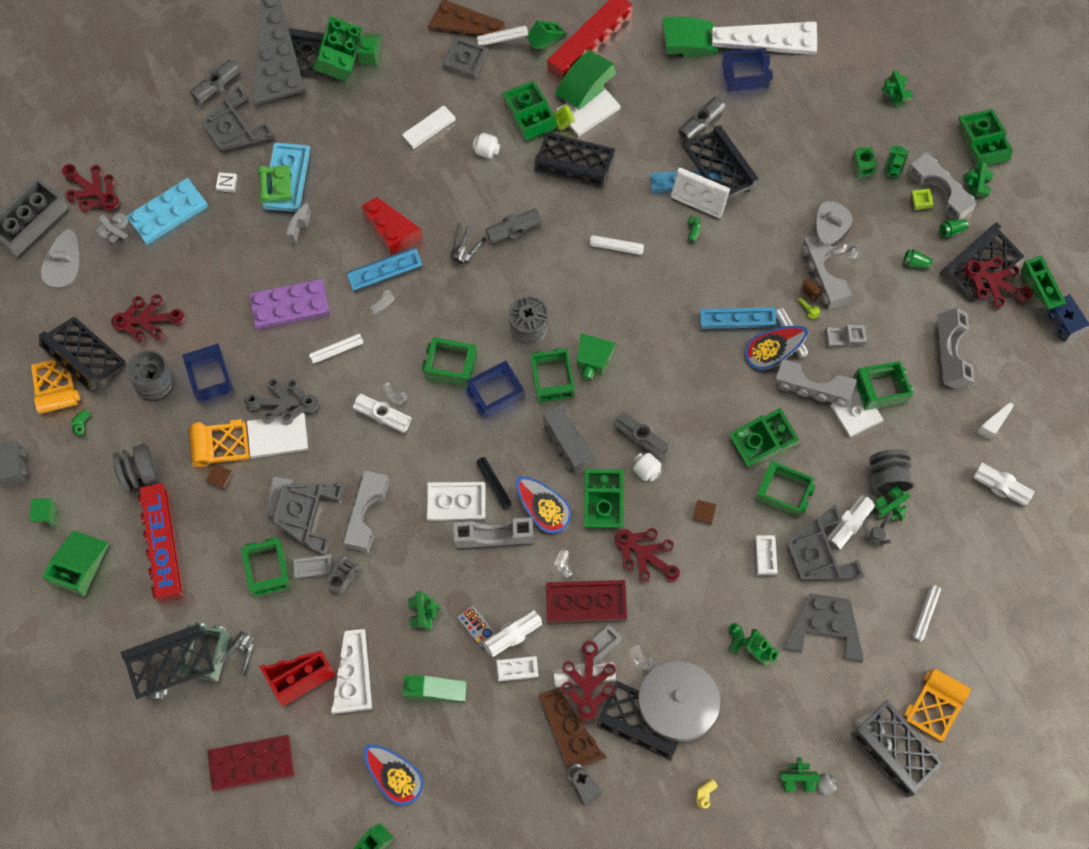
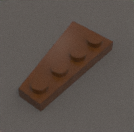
M442 0L428 25V30L440 29L447 33L454 31L460 32L461 35L475 34L478 37L503 31L506 23L447 0Z

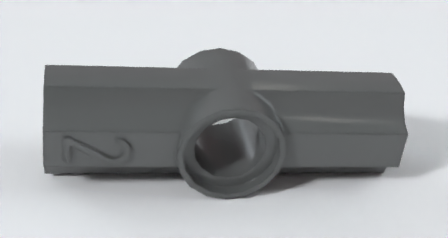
M229 59L217 70L208 71L205 79L189 92L194 100L201 104L213 93L221 92L224 89V84L237 75L240 69L232 59Z
M714 96L703 107L697 108L694 115L678 129L677 133L680 135V138L684 141H690L701 130L707 129L709 123L725 109L726 105L723 100Z
M534 208L519 215L510 214L502 222L485 228V232L489 241L493 244L507 237H519L525 230L541 224L542 220L538 210Z
M625 412L621 413L614 422V426L633 439L635 445L645 448L658 459L663 457L670 447L668 443L651 432L647 425L640 424ZM644 433L646 437L640 438L637 434Z

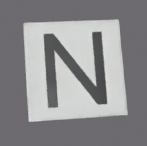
M219 172L216 190L235 193L237 174Z

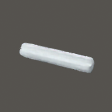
M526 26L481 35L477 37L478 45L485 46L525 37L528 35V29Z
M592 235L590 238V245L640 255L644 250V245L640 243Z
M783 308L775 311L776 318L781 327L793 326ZM804 344L795 351L799 358H803L808 354Z
M358 333L309 353V357L312 363H316L362 344L363 339Z
M931 585L916 624L912 638L917 641L924 639L941 588L936 585Z

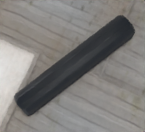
M485 457L476 461L501 507L503 509L509 507L511 500Z

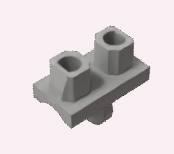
M117 213L112 217V220L104 215L98 218L102 223L96 228V231L102 237H107L114 243L119 237L126 239L129 236L121 230L125 228L128 222L124 214Z

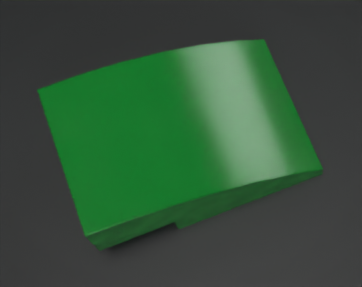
M662 17L666 55L683 53V57L718 54V48L711 46L713 22L692 17Z
M589 49L564 76L555 91V95L580 110L604 91V84L616 75L614 63Z
M534 80L502 93L506 106L525 141L558 128L556 117Z
M993 109L959 116L961 131L976 168H979L981 163H986L989 166L1011 160L1013 149L1006 139L1007 132Z
M781 407L766 416L761 415L729 433L747 467L766 461L801 443Z
M585 469L584 527L623 528L624 469Z

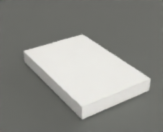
M606 89L580 110L569 103L564 104L569 106L575 122L569 125V127L578 137L621 108Z
M679 168L671 198L721 218L730 188Z
M304 413L296 417L289 425L283 424L281 416L276 417L271 424L264 423L263 419L247 421L251 459L309 451Z
M427 482V521H485V482Z

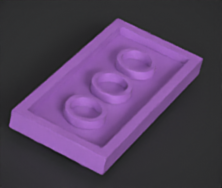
M323 279L250 293L256 329L330 314Z

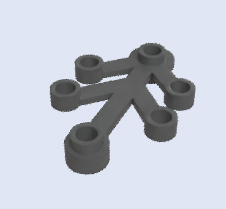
M274 378L268 380L267 386L279 398H259L255 394H249L244 399L245 406L249 411H255L260 406H278L274 410L265 411L262 414L263 422L266 424H271L276 417L281 415L283 424L289 425L303 412L313 413L318 407V399L313 395H305L294 379L288 380L286 387L298 399H291L281 389L278 380ZM290 407H297L292 412H285Z

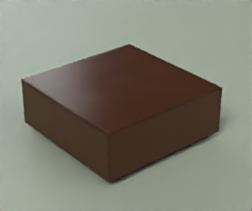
M809 278L803 281L801 291L812 301L815 302L819 298L821 289Z
M214 464L206 482L225 489L233 472Z
M697 500L693 520L712 524L717 504Z

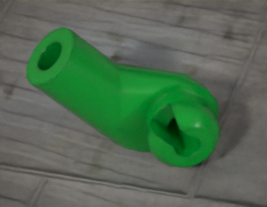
M690 216L687 223L692 228L687 239L695 242L701 230V223L698 217Z
M85 408L71 420L72 432L75 435H82L84 433V421L91 415Z
M732 623L729 626V631L733 641L728 650L736 654L745 641V635L740 625Z

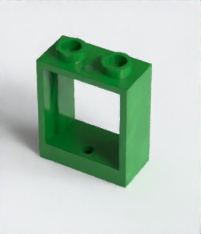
M433 337L431 343L427 345V360H423L422 371H424L425 378L469 387L478 354L477 345ZM442 348L467 353L462 374L432 368L436 349Z
M557 348L549 352L537 351L534 354H530L537 403L575 398L568 349ZM564 361L568 384L540 388L537 365Z
M900 361L858 368L853 376V379L857 380L856 387L865 410L907 403L913 395V388L908 382L906 370L902 367ZM892 375L899 394L877 398L870 378Z
M771 460L755 500L799 518L800 513H805L809 502H806L807 496L812 497L816 486L813 485L815 478ZM774 474L806 487L798 507L766 495Z
M268 538L265 542H251L246 544L245 547H241L248 588L252 597L291 588L284 548L280 538ZM277 548L282 576L254 583L249 555Z

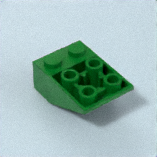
M330 15L312 69L346 82L352 71L363 28Z
M73 530L50 559L42 578L49 585L84 597L109 542Z

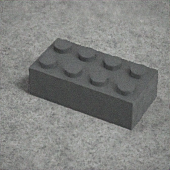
M36 177L0 211V245L15 257L19 256L69 208L64 198L40 178Z

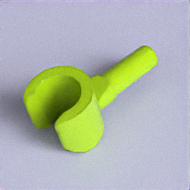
M801 297L798 299L807 310L810 319L820 316L818 306L811 308Z

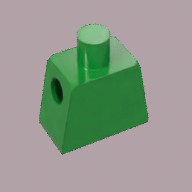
M581 333L577 368L583 370L582 379L591 381L594 373L598 375L604 373L615 353V342Z

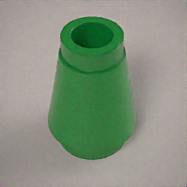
M966 219L945 220L939 226L940 234L944 238H951L967 230L968 222Z
M908 249L903 259V263L909 267L930 269L933 262L932 258L915 249Z

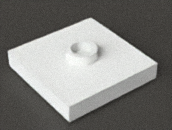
M858 391L854 393L850 407H838L834 403L830 405L849 438L882 423L884 420L877 408L864 409Z

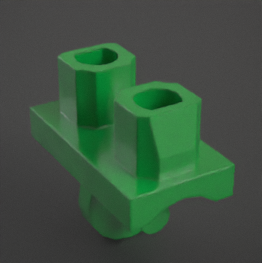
M893 70L892 75L884 82L885 86L882 87V93L889 95L894 107H900L903 102H909L913 94L911 90H905L904 88L907 85L906 76L900 75L898 70Z
M900 145L890 148L884 169H888V177L898 178L899 172H902L909 151Z
M981 163L979 168L970 169L968 173L963 175V181L967 183V187H970L969 194L974 198L977 196L986 198L990 195L991 188L984 185V183L988 184L992 180L993 172L987 170L986 163Z
M896 486L887 493L892 499V503L888 504L883 496L874 502L875 509L878 512L875 516L878 520L887 515L890 510L893 511L890 517L892 521L896 518L899 521H903L906 518L904 513L908 508L905 505L901 508L899 506L906 502L911 495L908 492L904 494Z
M417 591L415 592L416 596L408 599L409 609H417L418 615L410 617V626L432 630V619H436V612L441 611V605L435 604L434 598L429 599L428 594Z
M752 629L750 638L747 637L743 644L744 649L749 654H752L760 664L765 666L768 661L775 662L779 655L778 650L756 629Z
M797 757L796 763H789V769H795L796 771H779L784 791H795L796 781H803V791L815 792L816 781L820 779L817 771H803L810 770V763H802V757Z

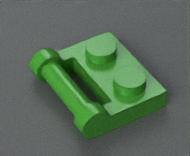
M289 165L275 167L259 166L257 168L260 180L259 202L271 203L292 200L291 169ZM272 175L273 194H267V176Z

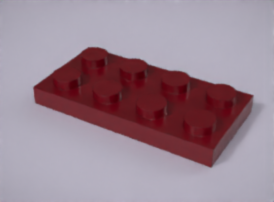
M625 580L546 582L547 623L627 621Z
M289 735L207 750L211 789L213 792L295 777Z

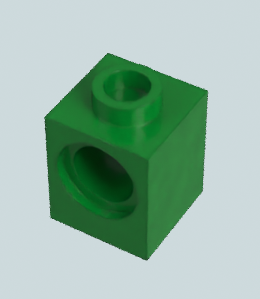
M860 147L854 150L852 162L857 178L874 175L878 164L873 148Z

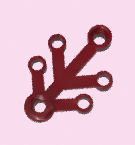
M73 164L63 166V176L67 180L76 181L86 189L78 191L68 190L65 196L69 202H75L78 198L96 196L99 198L98 200L91 201L81 200L78 204L81 211L87 212L94 207L114 210L119 205L118 197L113 194V185L115 184L113 175L107 174L103 178L106 185V193L100 190L102 169L99 165H93L90 168L92 184L78 174Z
M994 257L992 260L982 263L977 260H970L964 265L965 274L969 278H973L977 289V299L984 300L989 295L982 282V279H984L989 285L994 298L992 305L996 309H1000L1005 305V299L1001 296L998 287L1016 295L1017 300L1020 302H1027L1033 295L1030 287L1022 286L1018 288L1001 279L1008 276L1011 278L1016 277L1019 274V268L1016 265H1011L1008 269L991 274L985 271L991 267L993 269L1000 268L1003 264V260L1000 257ZM970 267L974 268L975 272H972ZM980 291H982L985 294V296H981ZM996 300H999L1001 305H998Z
M155 294L151 297V303L138 316H132L145 305L144 299L141 296H136L132 300L133 304L124 313H117L112 317L111 324L116 330H126L134 337L136 342H143L146 337L144 332L140 329L136 330L132 326V324H139L152 334L155 340L159 341L163 339L164 333L161 328H155L150 323L171 321L173 325H181L185 321V315L180 309H173L170 313L150 315L157 307L163 304L162 296ZM157 332H161L159 336H155ZM138 334H142L140 338H136Z
M649 528L646 532L632 533L627 529H621L616 532L614 541L618 547L622 548L624 560L622 567L625 571H631L634 568V561L630 556L631 548L637 553L638 578L640 582L647 583L650 580L651 575L647 570L646 560L664 572L666 581L676 582L679 579L680 570L677 566H669L652 554L662 551L671 552L674 547L672 540L666 539L662 543L641 546L635 541L646 539L655 541L657 539L658 532L655 528ZM649 532H654V533H655V536H654V537H650V536L648 535V533H649ZM625 535L628 537V539L626 541L621 540V536ZM669 543L671 548L667 549L664 545ZM630 562L632 566L626 567L625 563ZM669 570H674L676 574L670 575ZM643 573L647 574V575H648V578H647V579L641 578V574H643Z
M587 641L582 646V654L585 656L584 678L576 671L575 665L571 661L565 662L562 668L563 672L569 674L584 691L582 699L574 691V685L571 682H564L561 688L562 692L568 695L578 706L577 714L585 721L592 720L597 714V706L607 697L613 696L615 692L612 684H606L602 692L592 700V691L608 677L613 676L616 671L613 664H606L603 671L593 679V661L598 652V646L593 641ZM591 645L593 646L594 650L592 652H588L586 650V647ZM569 664L572 666L573 669L571 671H567L565 669V666ZM611 667L613 669V673H607L606 668ZM570 685L571 691H565L564 686ZM606 687H610L612 689L611 694H607L605 692ZM588 706L591 708V712L585 713L583 708Z

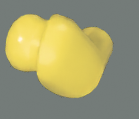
M712 778L696 791V803L699 808L706 809L710 806L709 793L718 787Z

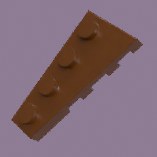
M559 688L539 694L540 702L566 770L574 763L585 767L607 758L597 746L594 738L585 729L583 722L578 719Z

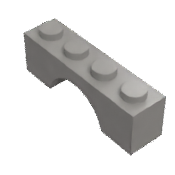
M926 152L910 164L908 174L919 185L933 184L945 192L947 205L944 211L953 220L963 219L974 210L977 203L974 197L968 194L962 185L950 176V173L938 164L935 157Z
M817 235L806 237L801 250L803 255L807 256L808 268L815 276V285L821 289L823 304H826L828 310L849 304L852 294L846 280L831 276L824 267V260L830 256L832 250L831 244L824 245L820 243Z
M954 308L937 314V327L940 337L939 345L941 347L940 361L943 369L942 380L944 384L956 389L974 383L973 365L960 360L958 356V344L963 335L969 331L967 313L959 308Z
M785 359L782 360L776 377V387L782 391L796 392L803 397H814L818 401H828L838 407H850L857 383L856 379L837 375L827 383H815L805 377L801 364Z
M364 471V475L360 476L358 481L359 492L353 498L354 509L353 512L349 513L347 519L349 526L347 531L344 530L342 542H344L346 549L369 554L374 535L372 530L364 524L363 516L366 509L372 503L384 500L389 484L387 475Z
M532 517L514 518L506 523L496 525H483L473 521L453 522L455 548L534 543Z

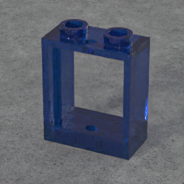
M765 48L723 52L722 67L727 92L769 88L770 80H773L772 70H769L770 56L766 55ZM761 60L763 75L734 76L732 63Z
M219 343L182 355L197 402L207 401L217 395H226L234 390ZM219 359L226 382L199 390L192 367Z
M507 360L466 381V393L470 399L473 398L476 404L474 405L479 414L482 413L485 419L525 398V390ZM502 373L513 392L486 406L476 386Z

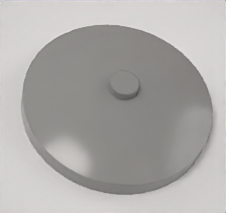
M672 661L655 667L644 678L639 690L638 707L644 722L654 733L671 741L685 742L701 737L713 726L720 710V695L715 682L703 669L688 662Z

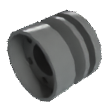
M525 296L515 300L511 305L509 324L510 333L513 338L521 344L534 345L546 337L549 329L548 309L539 298Z
M143 350L131 357L126 370L137 394L149 400L165 396L172 388L173 377L163 355L155 350Z
M146 443L133 447L132 457L127 450H122L123 458L119 452L113 453L114 470L125 491L131 490V482L134 488H138V478H141L145 485L159 481L152 454Z
M892 449L877 452L870 456V470L874 474L872 476V486L875 493L888 495L887 493L896 486L902 492L913 489L915 486L912 471H910L912 464L908 451Z

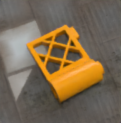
M54 359L31 365L35 390L34 401L39 414L78 405L80 400L79 391L74 389L72 375L65 369L61 372L56 370L55 368L59 363ZM46 368L48 370L43 377L37 374L38 369ZM52 372L58 374L53 382L47 379ZM62 378L68 380V385L59 386L57 384ZM44 382L50 385L47 390L40 391V387Z
M242 419L230 420V424L205 426L203 423L197 422L188 428L192 466L205 467L212 463L250 459L246 422H242ZM243 428V434L239 439L230 434L234 429ZM212 431H221L225 435L217 441L212 437ZM227 437L235 441L230 449L222 444ZM238 444L245 448V454L237 455L232 451ZM219 446L226 451L223 457L214 458V451Z
M934 668L933 671L930 669L927 671L923 679L926 681L925 686L914 706L909 704L904 716L907 717L906 722L943 742L962 705L969 696L971 688ZM929 692L934 695L937 704L925 706L923 700L925 693ZM948 703L955 707L952 715L944 717L940 705ZM937 706L941 718L930 721L927 709ZM924 710L927 722L918 723L912 717L915 712ZM950 718L946 725L945 719ZM942 720L944 730L940 736L933 732L931 723Z

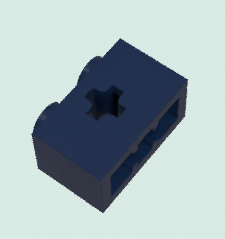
M1070 294L1064 297L1065 305L1046 310L1048 319L1053 321L1058 334L1065 341L1085 333L1089 328V322Z

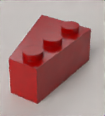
M378 197L361 205L364 218L390 255L397 254L423 239L420 227Z
M322 650L296 656L295 659L287 661L280 660L272 665L259 666L282 707L335 676Z

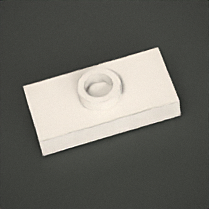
M756 535L757 575H777L775 535Z
M536 656L496 660L498 682L539 678Z

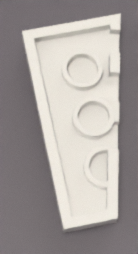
M365 629L350 630L344 633L331 714L373 709Z

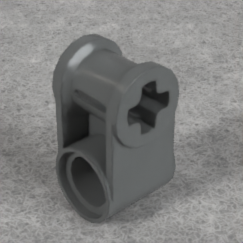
M342 555L327 577L329 591L333 595L343 594L359 572L360 564H354L347 560L346 556ZM341 581V584L339 586H332L333 582Z
M574 763L568 767L567 777L584 806L602 794L590 773L581 764Z

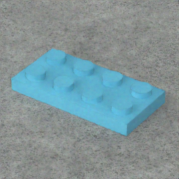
M274 143L270 167L290 166L292 200L263 203L264 209L297 212L300 209L311 150L310 146ZM272 175L268 176L267 194H273Z
M186 178L126 217L146 245L204 210L208 205L191 181Z

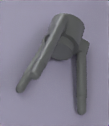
M461 223L458 224L453 249L450 253V259L458 264H464V261L469 262L471 256L486 240V237H483L467 253L468 249L464 247V243L470 227L466 228L460 245H458L462 228Z
M890 510L880 527H874L870 532L867 523L863 522L865 538H868L871 544L884 547V545L892 543L891 539L884 540L886 537L884 528L893 511Z
M240 631L220 662L224 663L235 649L240 652L247 650L241 669V674L243 675L251 652L255 647L251 644L254 638Z
M155 660V661H154V665L157 666V667H158V661ZM176 662L174 663V665H173V667H172V670H171V672H170L171 674H172L173 671H174V667H175ZM150 666L145 671L146 678L150 679ZM153 667L152 681H153V679H154V677H155V675H156V673H157V671H158V669H156V668H154V667ZM146 681V691L148 690L151 682ZM169 689L149 695L147 699L163 700L164 695H168Z

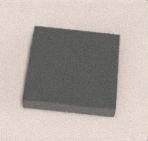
M456 37L442 66L444 69L475 79L488 53V48Z

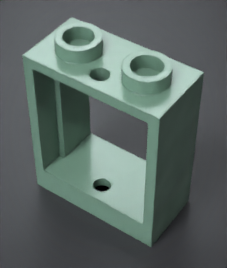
M195 622L194 625L200 624L203 626L204 636L219 638L213 659L215 672L198 679L218 682L223 665L220 661L226 654L231 635L221 626L209 628L203 623ZM187 624L186 628L191 627V626H194V625H192V624ZM195 641L192 642L190 650H193ZM180 648L178 653V661L184 651L182 648ZM187 651L182 662L188 665L192 653ZM181 664L177 673L187 676L190 668ZM196 666V667H195V669H197V670H199V671H203V670L209 669V668H204V667H199V666Z

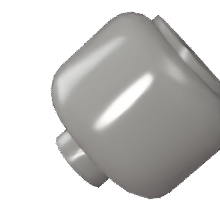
M823 773L820 775L819 781H816V788L821 795L827 796L837 789L835 785L837 781L833 775L829 776L828 773Z

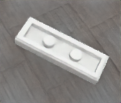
M442 106L403 133L402 138L414 150L454 122L455 116L445 106Z

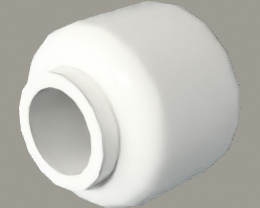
M481 133L479 136L476 135L472 148L475 149L476 155L490 159L494 154L497 155L499 153L500 144H498L496 136Z
M640 453L633 460L635 463L633 471L643 481L650 480L652 482L662 472L660 470L661 463L651 453L644 455Z

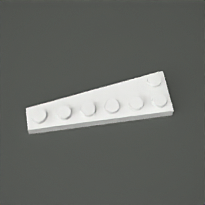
M817 22L714 27L712 29L711 46L816 55Z

